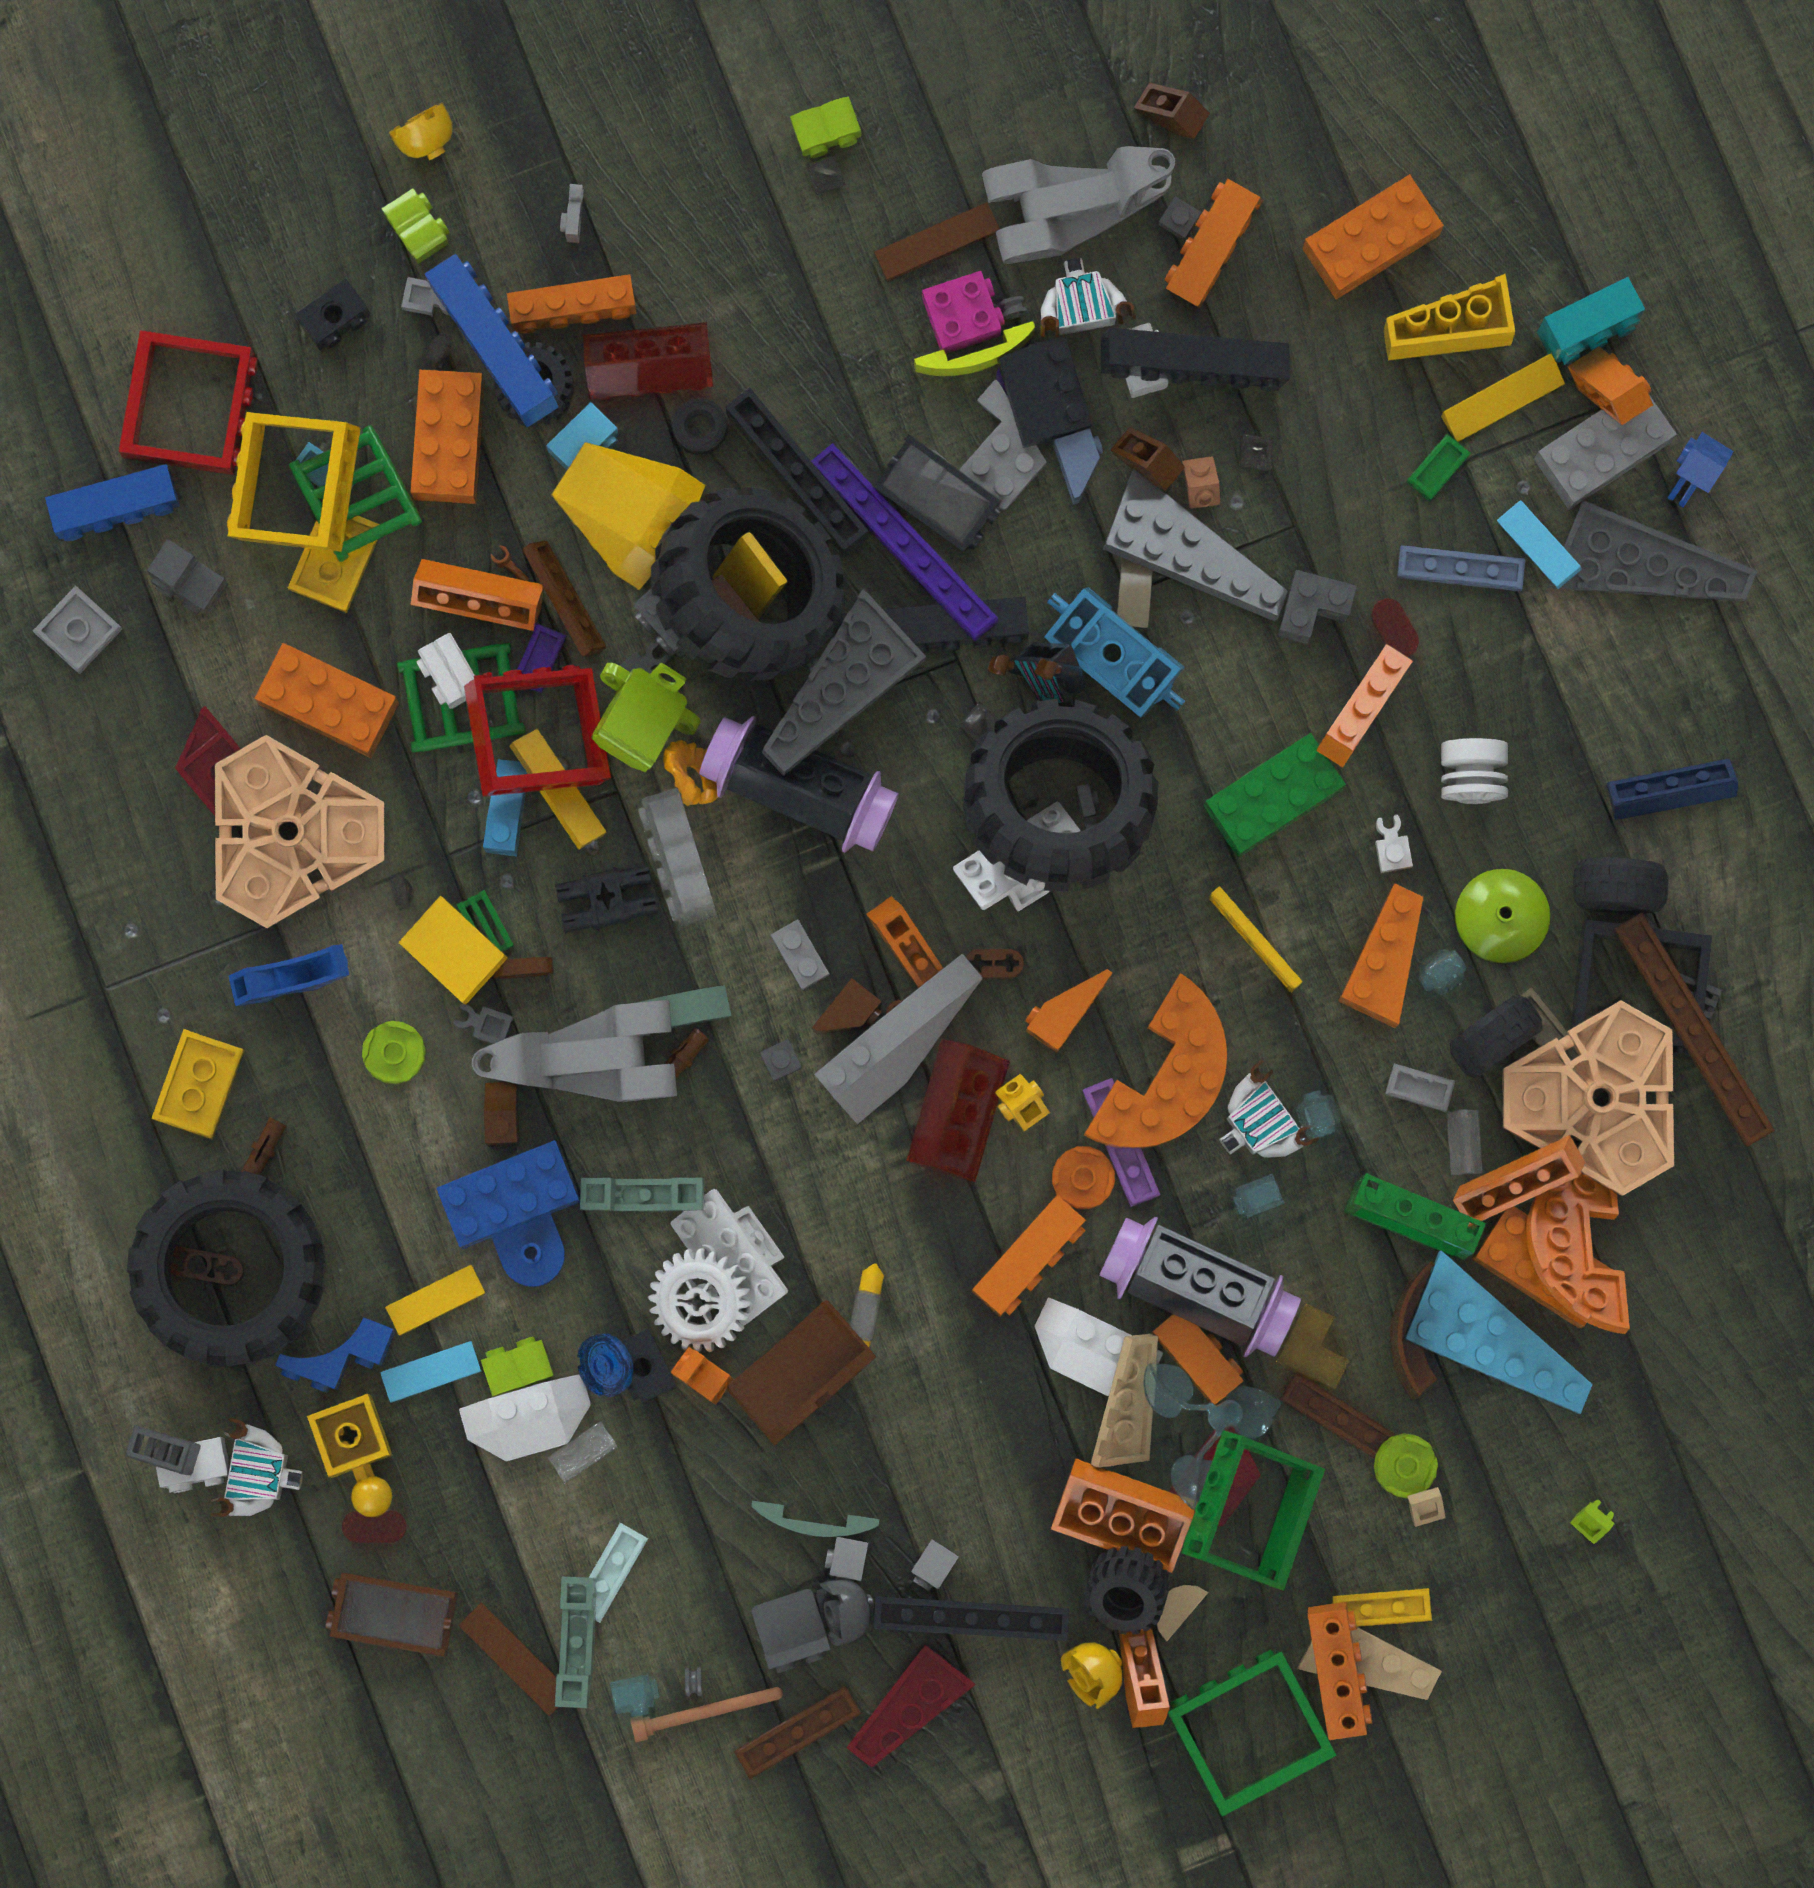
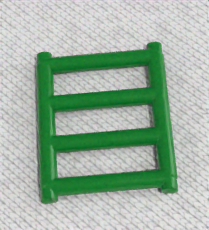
M368 425L362 430L363 433L359 435L357 450L369 445L377 460L354 470L352 485L383 471L390 487L350 505L347 521L396 497L405 513L344 541L342 552L333 551L339 562L346 560L349 557L348 553L409 524L417 526L422 523L416 506L372 425ZM331 449L302 463L299 460H295L289 464L292 474L318 524H320L321 500L324 498L325 485L314 489L307 474L329 464Z
M510 643L461 650L474 675H480L477 660L496 657L499 676H503L504 672L511 670L508 657L512 649ZM421 658L397 662V669L399 673H403L414 735V741L411 742V751L413 753L474 743L472 731L458 733L454 708L450 709L446 702L440 705L445 735L427 738L415 671H420L416 661ZM515 691L502 692L507 724L489 727L491 740L526 733L525 725L519 720Z

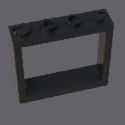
M1587 919L1582 923L1570 1029L1585 1020L1594 938L1620 941L1613 929L1621 924ZM1652 928L1663 947L1699 951L1694 998L1704 1013L1712 936ZM1672 1035L1673 1054L1689 1055L1680 1038Z

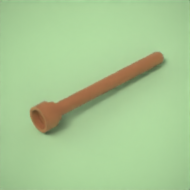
M774 1687L652 1719L649 1716L643 1717V1715L630 1717L635 1742L648 1740V1736L654 1735V1731L779 1700L783 1696V1691L779 1687Z

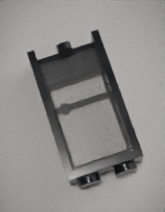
M908 434L904 445L897 455L892 457L887 469L872 486L961 551L966 552L968 548L974 550L984 537L980 532L987 522L992 525L1003 509L998 507L1002 500L915 437Z

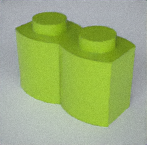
M849 96L790 116L791 124L803 156L810 155L811 158H817L828 153L827 149L832 146L839 145L840 148H846L857 143V138L861 137V129Z
M411 189L382 208V211L416 263L419 264L449 244L446 236L450 232L441 218L434 220L429 213V210L433 207L422 192L417 195L415 190Z
M529 1337L516 1342L517 1348L505 1352L504 1347H499L485 1353L487 1358L482 1359L481 1363L492 1397L517 1391L554 1378L542 1340L535 1341L534 1337Z

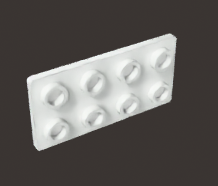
M1059 802L1053 803L1027 820L1031 824L1051 832L1074 833L1081 831ZM980 850L953 866L955 874L982 910L989 908L1008 896L1012 905L1019 912L1050 892L1044 891V882L1029 879L1026 886L1004 875L1005 865L1000 861L994 865L989 863Z
M712 1189L704 1195V1210L684 1211L671 1221V1226L687 1249L692 1250L694 1258L700 1248L705 1250V1258L712 1251H716V1262L727 1256L728 1261L725 1268L729 1269L734 1265L738 1266L733 1275L734 1278L746 1277L738 1285L739 1288L750 1289L749 1293L741 1296L743 1300L751 1302L750 1306L741 1309L749 1314L748 1319L738 1320L743 1326L788 1293V1289L772 1268V1266L779 1263L785 1257L749 1206L733 1213L717 1189Z

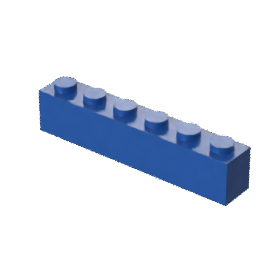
M454 254L426 272L425 277L431 289L525 426L529 427L559 408L554 398L558 394L556 388L549 378L543 381L538 373L542 369L532 354L528 357L525 355L522 349L526 346L516 331L510 333L506 325L509 324V321L500 307L494 310L490 304L493 298L485 285L482 284L478 287L474 281L477 275L468 261L462 263L458 256Z

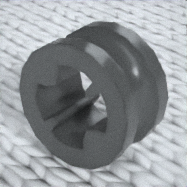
M1023 296L1010 297L997 304L1003 311L1002 315L1005 321L1022 317L1028 313L1027 307H1023L1025 302Z
M697 1667L695 1671L685 1668L686 1697H689L692 1693L702 1696L701 1667Z

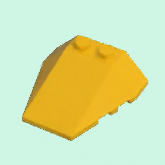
M584 442L551 495L574 525L588 539L592 548L607 563V567L611 572L637 590H640L651 577V566L656 561L655 549L663 533L692 502L700 500L706 485L681 468Z

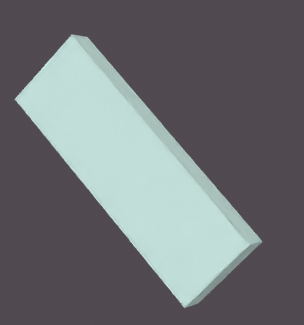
M622 1523L618 1525L589 1578H595L596 1621L601 1623L648 1540L645 1536Z

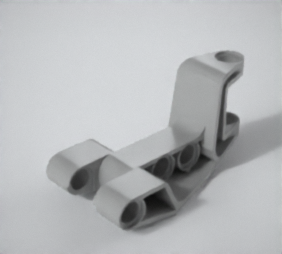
M1126 146L1117 148L1107 162L1108 169L1049 166L1029 159L985 170L982 173L988 202L1011 199L1014 202L1020 201L1025 222L1002 228L996 232L1003 263L1013 264L1060 256L1108 230L1162 197L1169 191L1171 186V174L1175 167L1173 154L1164 148ZM1162 156L1169 161L1170 166L1166 169L1162 166L1152 165V160ZM1166 179V185L1163 188H1152V186Z
M669 1000L614 1005L597 1015L550 1034L548 1032H531L511 1036L478 1050L472 1058L473 1070L481 1077L527 1086L558 1089L617 1102L677 1096L674 1064L645 1066L643 1036H650L651 1033L671 1032ZM489 1053L493 1056L490 1062L491 1071L485 1072L480 1066V1060L485 1054Z

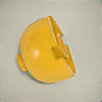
M441 102L439 105H434L410 118L403 127L399 125L389 132L395 145L402 153L416 159L427 156L430 161L445 152L443 146L450 140L453 126L450 115L443 102Z
M1096 1642L1081 1643L1065 1652L1061 1657L1063 1671L1069 1669L1070 1674L1074 1678L1067 1680L1069 1685L1086 1705L1091 1707L1096 1703V1709H1099L1108 1703L1119 1691L1122 1685V1670L1120 1667L1122 1666V1661L1113 1649L1109 1650L1107 1647Z

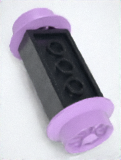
M752 716L743 724L726 717L722 719L707 749L699 775L717 783V797L722 798L728 789L838 839L843 840L847 833L842 847V852L844 853L855 844L870 851L875 850L899 795L881 786L880 771H876L873 776L815 750L783 776L762 753L773 731L758 724L755 727V716Z
M1129 1218L1125 1219L1099 1275L1117 1284L1118 1299H1121L1133 1272L1136 1271L1127 1293L1243 1347L1247 1342L1243 1353L1245 1358L1256 1349L1273 1357L1276 1356L1301 1302V1298L1284 1291L1282 1275H1279L1269 1294L1275 1278L1160 1225L1157 1226L1147 1248H1145L1158 1218H1152L1145 1225H1141Z

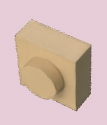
M1438 1487L1407 1496L1411 1518L1415 1527L1446 1518L1442 1495Z

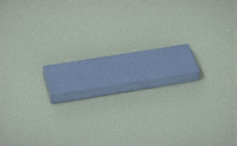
M1401 545L1397 578L1522 591L1525 559Z

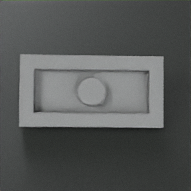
M798 919L771 934V938L801 990L829 976V972Z

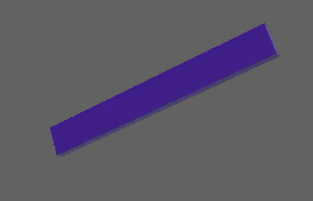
M833 443L811 460L858 519L974 641L998 623V617Z

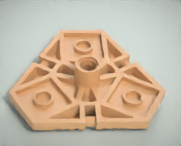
M267 735L215 764V825L219 826V838H215L216 900L265 928L273 926L320 898L319 895L328 889L333 891L384 861V802L332 772L329 774L319 769L320 765ZM312 780L323 785L318 794L307 789ZM286 822L294 823L298 828L297 836L292 840H285L280 836V827ZM232 826H242L243 838H232ZM318 869L323 878L312 884L307 875Z
M1620 1000L1566 1032L1567 1035L1560 1040L1555 1038L1503 1068L1502 1094L1504 1129L1539 1149L1570 1135L1580 1141L1577 1148L1585 1160L1581 1173L1623 1196L1674 1166L1673 1104H1669V1092L1673 1091L1672 1029ZM1574 1046L1579 1056L1570 1061L1565 1051ZM1599 1088L1604 1089L1609 1096L1608 1103L1603 1107L1596 1105L1592 1098L1594 1091ZM1646 1092H1656V1104H1646Z

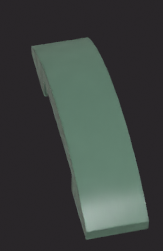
M725 985L641 1001L669 1000L671 1028L732 1017Z
M581 1178L580 1210L629 1212L704 1210V1178Z
M752 1500L751 1506L760 1515L778 1526L797 1533L819 1537H843L860 1534L878 1527L880 1519L848 1515L846 1527L783 1518L785 1505Z
M562 1576L559 1674L556 1676L555 1707L588 1708L595 1646V1578Z

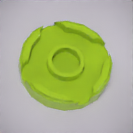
M388 1021L380 1024L368 1033L363 1042L362 1057L365 1066L374 1078L383 1083L398 1085L410 1081L420 1072L425 1063L426 1048L423 1038L414 1027L404 1022Z
M1402 1433L1390 1437L1381 1445L1375 1456L1374 1471L1377 1481L1385 1491L1396 1497L1408 1498L1407 1496L1426 1491L1435 1480L1438 1468L1433 1448L1427 1441L1416 1435Z

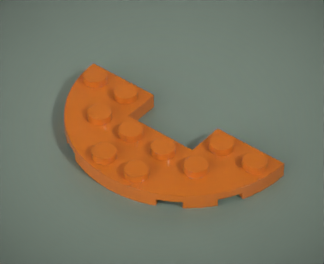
M1180 973L1147 1027L1174 1045L1143 1096L1116 1080L1085 1131L1084 1136L1116 1148L1143 1149L1155 1147L1189 1131L1206 1115L1214 1104L1222 1087L1226 1072L1227 1046L1220 1018L1208 997L1183 974Z
M1580 1173L1579 1177L1535 1196L1530 1207L1526 1227L1529 1254L1542 1283L1568 1311L1598 1328L1614 1333L1626 1334L1630 1329L1625 1273L1620 1270L1594 1268L1590 1217L1615 1220L1619 1215L1617 1193Z

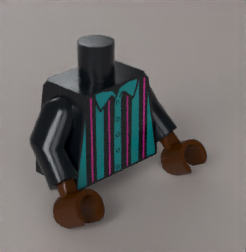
M1033 642L1011 660L1006 655L992 657L987 668L990 673L998 676H1004L1007 669L1011 674L1023 676L1039 701L1057 699L1058 706L1074 707L1075 696L1086 685L1082 669L1078 664L1072 646L1069 644Z

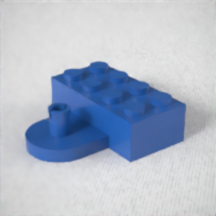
M555 1140L436 1188L458 1245L462 1250L492 1238L505 1272L515 1282L527 1287L546 1285L561 1272L565 1261V1249L551 1214L580 1203V1199L558 1143Z

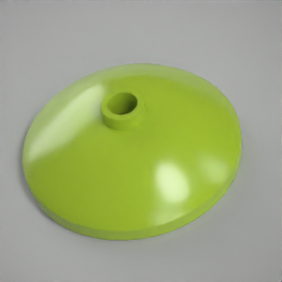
M1495 869L1478 875L1463 889L1456 904L1455 923L1461 940L1475 955L1494 963H1512L1526 958L1541 945L1549 929L1550 908L1544 892L1530 877L1515 870ZM1500 909H1509L1511 912L1510 918L1505 919L1501 917Z

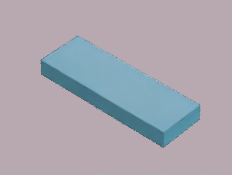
M1521 500L1497 519L1498 524L1557 589L1561 588L1582 570L1577 561Z
M469 1341L380 1373L389 1401L393 1403L480 1373L482 1370L473 1343Z

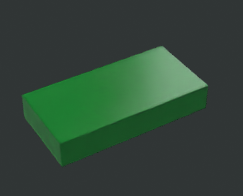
M1446 434L1406 482L1431 502L1471 453L1449 434Z

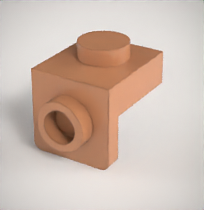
M1213 456L1182 461V464L1185 466L1183 473L1188 491L1189 508L1193 509L1220 504L1219 479Z

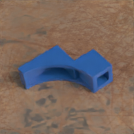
M341 944L281 962L244 968L229 975L235 1006L265 1003L284 994L315 991L349 976L348 960Z
M363 1317L355 1333L337 1349L311 1358H295L280 1354L275 1366L282 1368L280 1375L295 1381H299L300 1376L312 1380L310 1387L328 1393L330 1388L339 1389L352 1355L356 1356L355 1363L370 1369L373 1368L374 1363L382 1366L396 1330Z

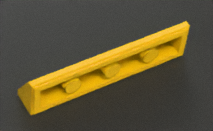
M1552 353L1450 407L1442 413L1441 418L1452 437L1457 442H1460L1563 386L1565 382Z

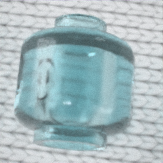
M1441 948L1421 961L1420 970L1422 974L1418 976V979L1427 992L1434 990L1439 995H1446L1464 982V972L1467 971V967L1455 950L1448 951Z
M1320 1090L1303 1095L1304 1102L1299 1103L1295 1111L1301 1128L1307 1125L1313 1126L1306 1131V1135H1311L1312 1139L1337 1132L1335 1127L1341 1123V1117L1334 1097L1331 1095L1322 1096Z

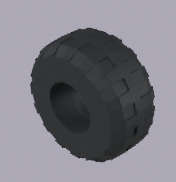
M1614 857L1583 859L1574 869L1573 898L1579 907L1592 911L1621 914L1655 913L1661 911L1667 902L1669 876L1662 864L1653 861Z
M1515 994L1449 1042L1450 1054L1466 1076L1468 1075L1476 1079L1543 1030L1542 1018L1526 997Z

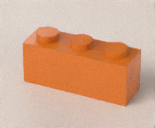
M1597 347L1568 366L1578 390L1621 425L1653 406L1649 396L1652 390L1647 380L1643 376L1637 377L1629 365L1623 366L1614 353L1608 354L1601 347Z
M1173 1314L1151 1332V1334L1158 1336V1342L1212 1407L1244 1381L1240 1377L1243 1373L1240 1366L1233 1358L1227 1361L1220 1353V1350L1223 1348L1220 1342L1212 1333L1206 1336L1198 1325Z

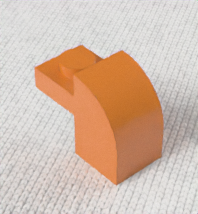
M691 1347L686 1349L670 1372L715 1405L726 1392L727 1385L734 1380L728 1373Z

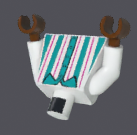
M1082 258L1070 259L1064 262L1067 277L1056 279L1055 287L1048 290L1040 309V335L1045 337V332L1050 330L1055 332V337H1059V335L1115 325L1116 314L1118 323L1122 325L1124 324V316L1129 315L1133 317V320H1136L1134 305L1127 302L1124 295L1109 279L1101 278L1099 272L1085 273Z
M1263 1060L1258 1061L1252 1067L1251 1072L1235 1087L1228 1104L1230 1116L1227 1118V1121L1233 1130L1219 1140L1230 1155L1245 1145L1252 1155L1258 1153L1264 1158L1286 1157L1303 1146L1314 1144L1319 1140V1137L1312 1140L1307 1138L1306 1131L1313 1126L1307 1125L1299 1128L1269 1087L1266 1080L1273 1074V1070L1271 1069L1266 1075L1260 1073L1259 1066L1264 1062Z
M229 1418V1421L236 1423V1430L233 1433L224 1431V1434L235 1439L225 1497L213 1498L211 1502H219L222 1508L219 1513H211L212 1517H225L227 1515L251 1516L270 1508L274 1500H280L282 1487L300 1490L303 1471L286 1468L288 1455L282 1454L281 1444L267 1431L248 1424L245 1425L241 1420Z

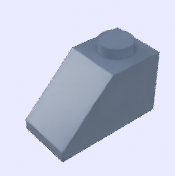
M1090 428L1055 439L1053 444L1073 505L1080 502L1099 464V454L1103 453L1099 437H1093Z

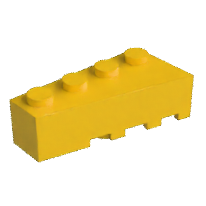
M1506 274L1495 277V280L1485 284L1473 285L1468 290L1458 294L1446 295L1441 297L1439 301L1431 304H1422L1387 317L1383 332L1388 360L1511 346L1515 335V326Z

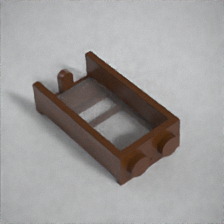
M341 1573L340 1579L335 1578L332 1597L337 1599L334 1611L329 1610L326 1629L331 1630L330 1637L447 1656L458 1592Z

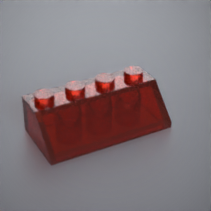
M707 322L583 335L589 399L607 400L617 396L629 395L637 397L646 393H671L675 390H701L705 387H713Z
M941 1039L906 1161L932 1171L976 1182L999 1101L995 1092L1003 1087L1010 1061L966 1043Z

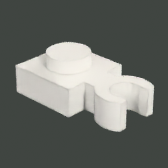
M1398 815L1393 816L1394 827L1391 829L1383 826L1382 818H1378L1376 821V829L1384 838V840L1375 842L1381 873L1413 867L1408 837H1398L1397 832L1401 826V820Z

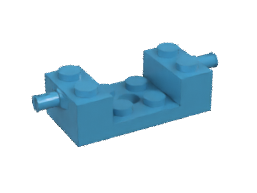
M1089 587L1083 588L1071 604L1065 602L1057 593L1052 595L1051 598L1053 599H1049L1047 604L1057 610L1061 616L1044 636L1045 639L1050 643L1071 645L1080 668L1140 718L1146 716L1152 707L1163 699L1176 711L1181 708L1180 705H1183L1185 700L1171 690L1175 679L1185 668L1164 649L1157 648L1112 611L1113 607ZM1109 644H1116L1121 649V657L1116 662H1111L1105 657L1104 651Z

